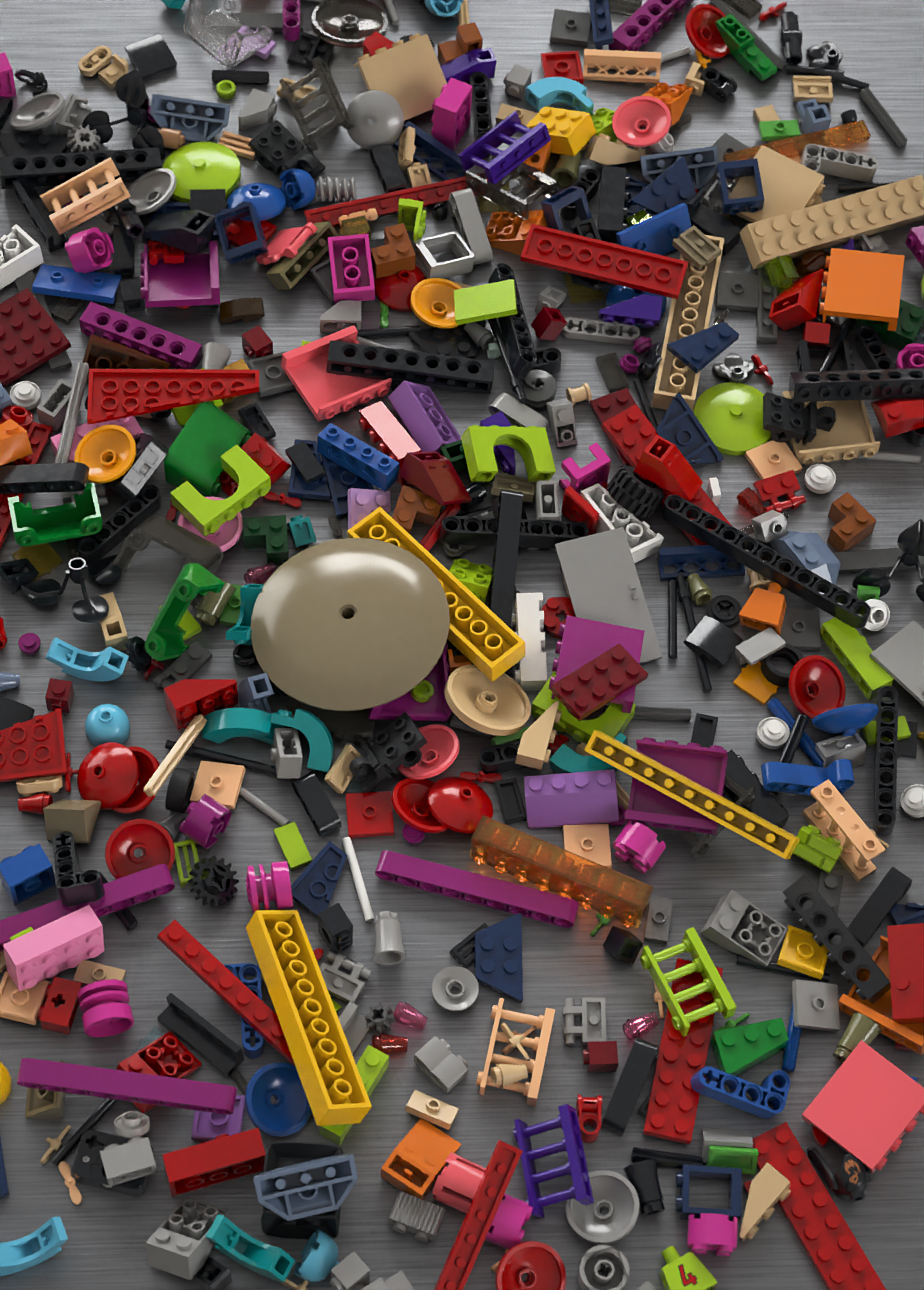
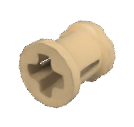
M583 383L582 386L573 389L570 387L566 388L567 400L572 402L573 405L580 401L592 400L591 391L587 383Z

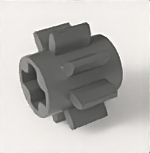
M381 1003L375 1007L370 1006V1013L365 1016L366 1021L369 1023V1030L373 1031L376 1029L379 1035L383 1031H391V1022H396L394 1015H391L393 1012L391 1007L389 1006L385 1009Z

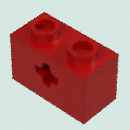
M54 976L52 984H48L45 991V998H47L45 1005H41L37 1018L40 1020L42 1029L70 1035L80 1004L78 992L83 988L82 983Z

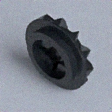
M719 595L709 602L707 615L729 627L731 624L736 625L742 608L735 598L728 595ZM721 609H722V610H726V609H727V610H728V615H726L725 613L721 615V614H720Z
M138 636L129 638L128 643L125 644L127 648L125 653L129 656L127 661H130L131 667L136 668L138 672L149 669L151 656L146 652L145 641Z

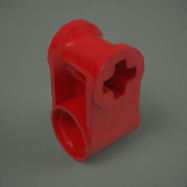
M577 1094L576 1112L581 1138L585 1143H593L597 1140L601 1128L602 1095L582 1097L581 1094ZM584 1126H592L594 1127L595 1131H586L584 1129Z

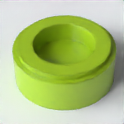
M230 80L220 81L216 86L217 95L222 99L233 98L236 94L235 84Z
M422 680V682L410 690V693L414 700L424 703L431 699L434 688L430 682Z

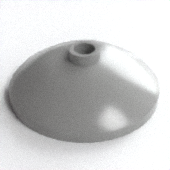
M370 90L359 94L351 101L346 111L345 125L351 139L360 147L370 150V148L392 145L399 138L403 130L404 116L401 106L394 97L383 91ZM371 117H374L376 119V123L374 125H372L369 122V119Z
M46 92L32 97L15 109L10 116V124L14 129L21 131L44 129L60 114L65 99L59 92Z
M160 168L149 171L135 180L127 190L131 195L128 199L131 204L136 206L137 215L149 214L164 206L175 191L177 184L176 176L171 170Z
M607 1170L589 1173L594 1203L585 1206L574 1198L566 1200L567 1219L572 1229L581 1238L589 1242L608 1244L625 1237L637 1222L640 1210L637 1192L628 1179L616 1172ZM603 1209L609 1210L607 1215L600 1214Z

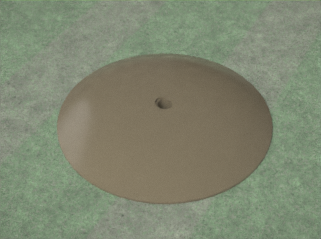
M367 538L336 539L314 545L299 552L283 563L270 576L254 604L250 626L252 629L251 641L257 661L264 673H267L268 678L288 696L320 709L333 711L364 710L389 703L403 696L422 682L437 664L443 653L449 633L450 616L447 598L442 585L431 569L418 557L399 546L380 540Z

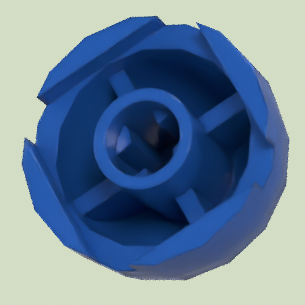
M290 169L282 172L279 181H282V187H279V189L285 194L286 207L291 206V210H297L308 206L313 201L316 193V183L312 176L302 169Z

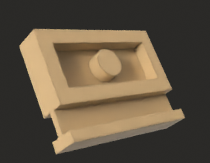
M793 75L794 102L816 99L818 103H832L831 76Z

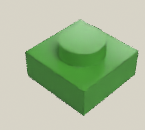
M858 585L857 598L864 602L869 599L879 600L880 587Z

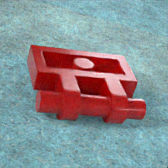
M148 241V260L151 265H156L159 259H164V263L170 264L184 263L183 250L169 247L167 244L159 241Z
M793 470L756 481L753 484L760 503L768 501L770 506L764 508L765 513L771 510L782 513V510L788 508L795 509L800 504L806 503L804 495L796 497L794 492L799 491L801 488ZM786 496V501L779 502L777 500L779 497Z

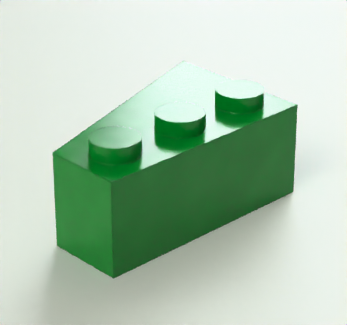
M777 1018L714 1031L710 1043L718 1070L737 1077L747 1072L753 1066L761 1064L783 1051L789 1039L783 1019Z

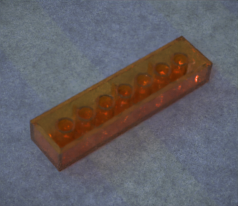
M484 815L471 839L470 858L476 863L487 864L497 872L508 873L515 876L521 882L532 883L542 891H550L559 896L573 899L582 908L593 909L604 917L617 919L627 927L639 929L650 903L653 886Z

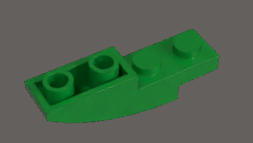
M731 13L716 21V26L725 44L748 74L753 72L763 81L777 72V67L754 44V37Z

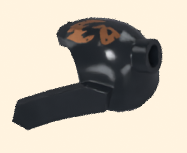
M815 1146L807 1149L808 1157L816 1165L829 1189H832L837 1197L841 1200L852 1202L865 1198L864 1192L867 1188V1183L871 1182L869 1168L856 1160L851 1154H846L843 1156L844 1161L841 1167L833 1174L831 1168Z

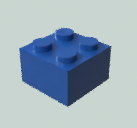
M40 844L28 846L21 853L13 857H6L0 863L2 885L14 906L56 885L52 864Z

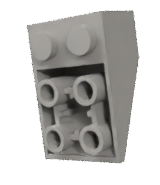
M731 889L721 896L700 933L722 948L743 955L761 965L768 966L788 928Z
M186 1197L145 1242L148 1266L191 1280L204 1265L214 1245L206 1237L218 1214L227 1218L228 1211Z

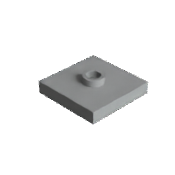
M799 979L792 981L794 1027L832 1032L839 1031L838 984Z

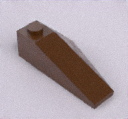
M92 334L90 335L83 358V363H88L89 369H168L170 365L169 362Z

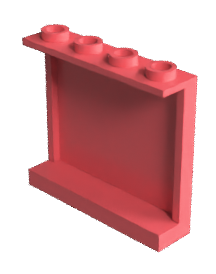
M354 325L282 355V369L318 422L323 419H330L340 412H347L359 404H366L376 397H383L390 391L391 378L379 380L326 373L330 340L359 344L356 339L358 330Z
M861 1040L803 1112L802 1120L809 1125L813 1124L869 1168L870 1173L873 1174L876 1169L880 1171L888 1161L885 1157L891 1150L895 1152L903 1142L900 1138L905 1132L910 1133L918 1123L915 1119L920 1113L924 1115V1087Z

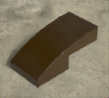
M241 298L222 302L219 305L221 321L224 324L242 318L245 322H249L265 316L262 298Z

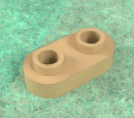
M98 46L85 55L78 63L80 73L84 76H93L112 61L111 49L107 46Z
M62 776L19 780L16 782L17 792L26 797L43 791L48 794L56 793L59 791V788L63 787Z

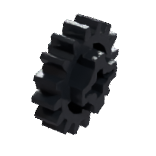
M212 856L209 859L205 857L200 860L201 862L194 864L195 869L189 872L193 878L188 880V883L194 886L190 892L197 893L196 900L202 898L204 906L210 902L211 907H215L218 904L222 906L227 903L226 901L234 898L232 894L238 891L234 885L239 883V880L233 878L237 871H230L231 863L225 865L224 858L217 861L216 856Z

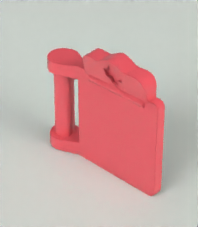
M307 223L304 227L280 230L268 243L267 248L269 252L256 258L258 264L267 265L277 262L281 256L294 258L298 254V249L309 236H313L316 233L317 227L312 223Z

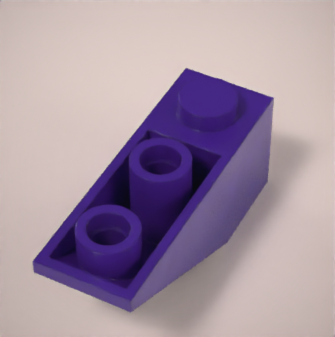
M490 47L471 50L440 67L447 83L450 78L466 82L470 81V76L474 72H483L487 75L488 79L494 78L497 60Z
M642 294L599 310L598 319H602L606 323L621 321L625 325L638 323L643 324L647 328H654L659 326L663 297Z
M502 411L480 421V426H512ZM506 445L494 446V455L499 460L503 472L515 475L514 449Z

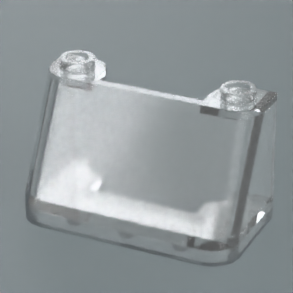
M190 0L183 26L185 34L223 67L231 68L237 66L271 42L273 31L265 25L259 26L255 33L234 16V0Z

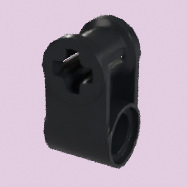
M707 67L703 70L701 80L705 82L703 92L711 95L719 102L725 103L729 99V95L738 89L735 80L727 77L717 69Z
M554 347L535 350L537 361L532 367L533 370H543L549 374H556L560 371V350Z

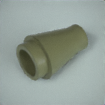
M698 573L689 575L687 581L692 601L697 605L709 603L712 599V590L700 578Z

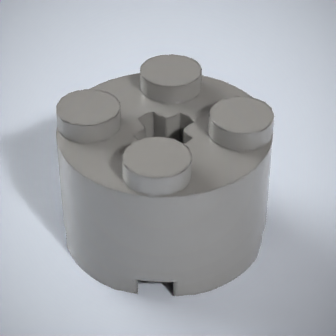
M598 1245L592 1247L583 1256L578 1268L577 1282L580 1290H624L629 1277V1264L624 1254L613 1249L611 1246ZM602 1270L603 1274H607V1277L599 1275V1271Z

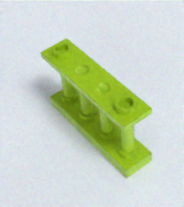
M694 927L685 930L682 943L652 954L648 945L643 947L640 957L641 964L645 970L648 969L672 1015L673 1026L676 1030H680L683 1037L688 1034L689 1023L715 1012L722 1013L724 1019L734 1016L737 1006ZM680 953H690L693 959L692 963L663 974L657 964ZM693 972H700L704 979L703 983L673 994L668 982ZM706 991L708 993L711 992L714 1003L684 1015L678 1004L679 1002Z

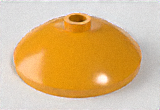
M443 278L425 279L419 282L412 291L410 297L412 310L420 320L430 326L444 329L457 327L459 325L456 324L454 290L463 288Z
M103 425L91 430L81 439L75 451L74 462L83 463L89 467L88 481L93 483L111 482L125 474L133 464L136 456V443L133 436L125 428L118 425Z

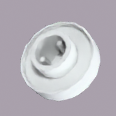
M668 132L662 140L650 145V147L658 154L674 152L673 137Z
M30 381L16 383L10 390L12 404L24 407L27 410L35 408L41 401V391L38 385Z
M823 464L810 466L804 477L806 487L817 494H824L832 490L836 481L834 471Z
M878 599L865 601L870 606L871 612L864 628L871 631L883 629L890 618L888 606L885 602Z
M777 717L763 719L756 731L759 743L768 749L782 748L790 735L788 725Z
M911 785L901 794V806L905 813L911 817H924V785Z
M138 1111L125 1112L114 1121L115 1133L128 1139L141 1137L150 1130V1119L146 1114Z

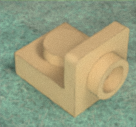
M117 54L112 55L113 63L98 73L99 79L111 89L115 87L117 80L121 76L129 73L127 61L124 58H120Z
M693 62L684 84H686V87H693L691 94L701 96L705 84L704 81L700 80L702 75L699 72L701 64Z
M421 162L410 164L406 169L405 174L409 177L411 188L432 184L427 164L421 165Z

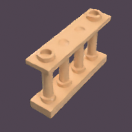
M111 157L40 195L49 212L55 211L49 217L59 234L131 197L121 177L115 180L114 177L120 175ZM108 182L107 185L97 189V185H102L103 183ZM90 191V194L81 199L79 198V196ZM70 201L73 202L72 204L64 208L61 207Z
M829 779L812 789L810 793L817 802L804 809L802 815L810 825L821 830V835L827 838L833 836L841 841L840 845L845 848L838 860L855 881L859 883L876 872L877 868L871 859L884 852L885 848Z
M499 998L498 1006L493 1005L490 1019L495 1021L484 1072L479 1071L476 1085L480 1086L479 1094L484 1095L486 1085L495 1087L491 1076H488L491 1063L525 1064L528 1073L532 1074L531 1082H515L502 1089L521 1092L523 1096H528L526 1105L536 1106L555 1009L546 1008L545 1015L537 1017L504 1010V998ZM500 1018L537 1026V1029H541L540 1038L525 1037L521 1040L520 1044L524 1047L533 1048L532 1051L537 1052L535 1060L530 1059V1061L493 1053L495 1041L509 1043V1038L506 1034L498 1031Z

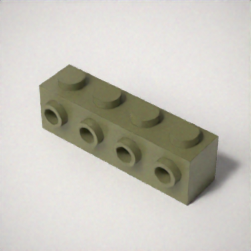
M330 222L314 223L317 227L316 233L313 236H309L298 249V254L294 258L282 256L266 273L276 290H289L293 288L328 251V237L339 236Z

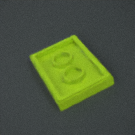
M514 279L454 290L456 324L460 325L517 314Z

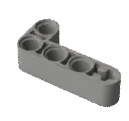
M807 144L799 162L817 173L862 182L873 180L879 165L878 160L872 156L817 144Z
M468 188L451 192L447 202L448 210L452 218L456 217L462 238L465 240L470 251H473L475 255L473 265L492 261V249L472 189Z

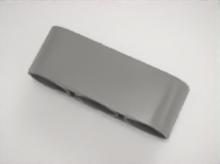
M504 392L488 408L491 415L502 411L512 426L545 427L546 430L549 427L545 417L525 404L519 403V400Z

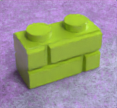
M810 824L808 827L804 825L796 836L800 838V841L793 854L830 873L845 847L840 845L841 841L833 836L827 838L821 835V830Z

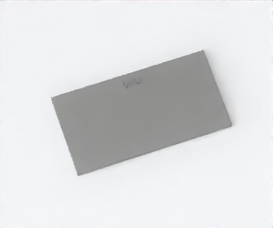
M621 527L555 544L575 616L644 630L640 663L662 658L624 528Z
M913 620L869 656L924 706V629Z

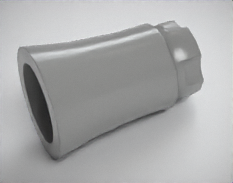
M206 343L203 346L202 368L224 369L232 353L230 348L220 343Z
M390 911L380 912L376 916L373 960L375 963L385 966L400 964L406 959V954L402 942L399 916L397 913Z

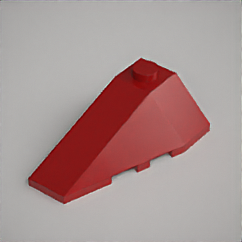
M924 398L880 399L871 402L886 438L924 427Z

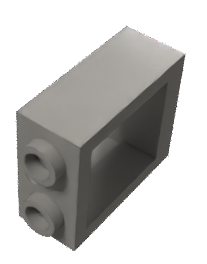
M457 231L413 242V250L416 255L415 262L427 279H444L472 272L475 255L473 251H470L465 240L461 238ZM452 250L457 259L437 263L432 255Z

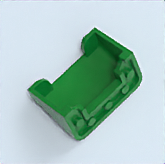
M199 403L165 456L164 470L166 482L179 487L188 481L204 497L218 495L222 488L220 475L224 471L221 466L220 456L236 444L241 448L251 437L250 430L213 403Z
M94 483L86 484L85 490L79 496L74 494V503L32 510L31 502L25 505L20 502L18 496L9 497V509L17 544L20 546H32L93 535L101 531L103 523Z
M198 563L186 564L152 622L145 641L146 652L156 661L179 657L189 648L183 642V635H185L186 631L178 626L191 601L198 593L202 596L207 595L209 591L219 593L225 583Z

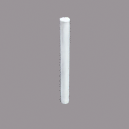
M345 837L342 839L344 850L347 854V860L365 921L370 923L375 920L351 838Z

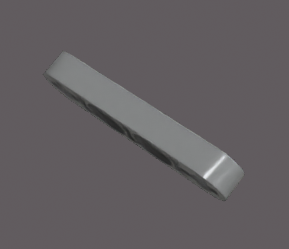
M572 317L565 318L567 324L561 331V334L566 338L622 345H634V342L640 336V330L635 325L614 322L606 323ZM592 327L595 329V332L587 333L584 329ZM611 329L615 331L616 334L613 336H609L605 333V331Z

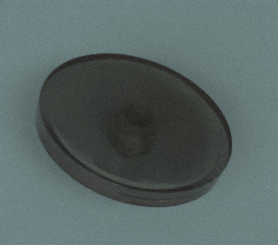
M325 0L314 8L311 26L314 33L329 44L344 48H362L365 38L371 36L375 31L383 36L386 35L388 18L378 5L368 0Z

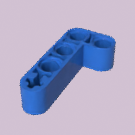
M848 759L836 760L827 768L783 762H767L761 766L763 787L768 791L813 796L810 791L829 779L842 795L854 785L852 763Z
M253 963L224 965L262 1000L261 972L257 965ZM251 974L256 976V978L250 981L246 980L245 976ZM241 1017L243 1053L250 1059H256L264 1052V1038ZM250 1036H255V1047H251Z
M706 1066L692 1076L691 1086L699 1094L763 1119H770L783 1111L790 1087V1078L786 1072L777 1070L764 1078L761 1086L716 1068ZM773 1079L777 1081L779 1088L773 1084ZM724 1084L729 1087L730 1093L724 1089ZM745 1093L751 1096L752 1102L746 1098ZM767 1101L773 1105V1110L769 1108Z

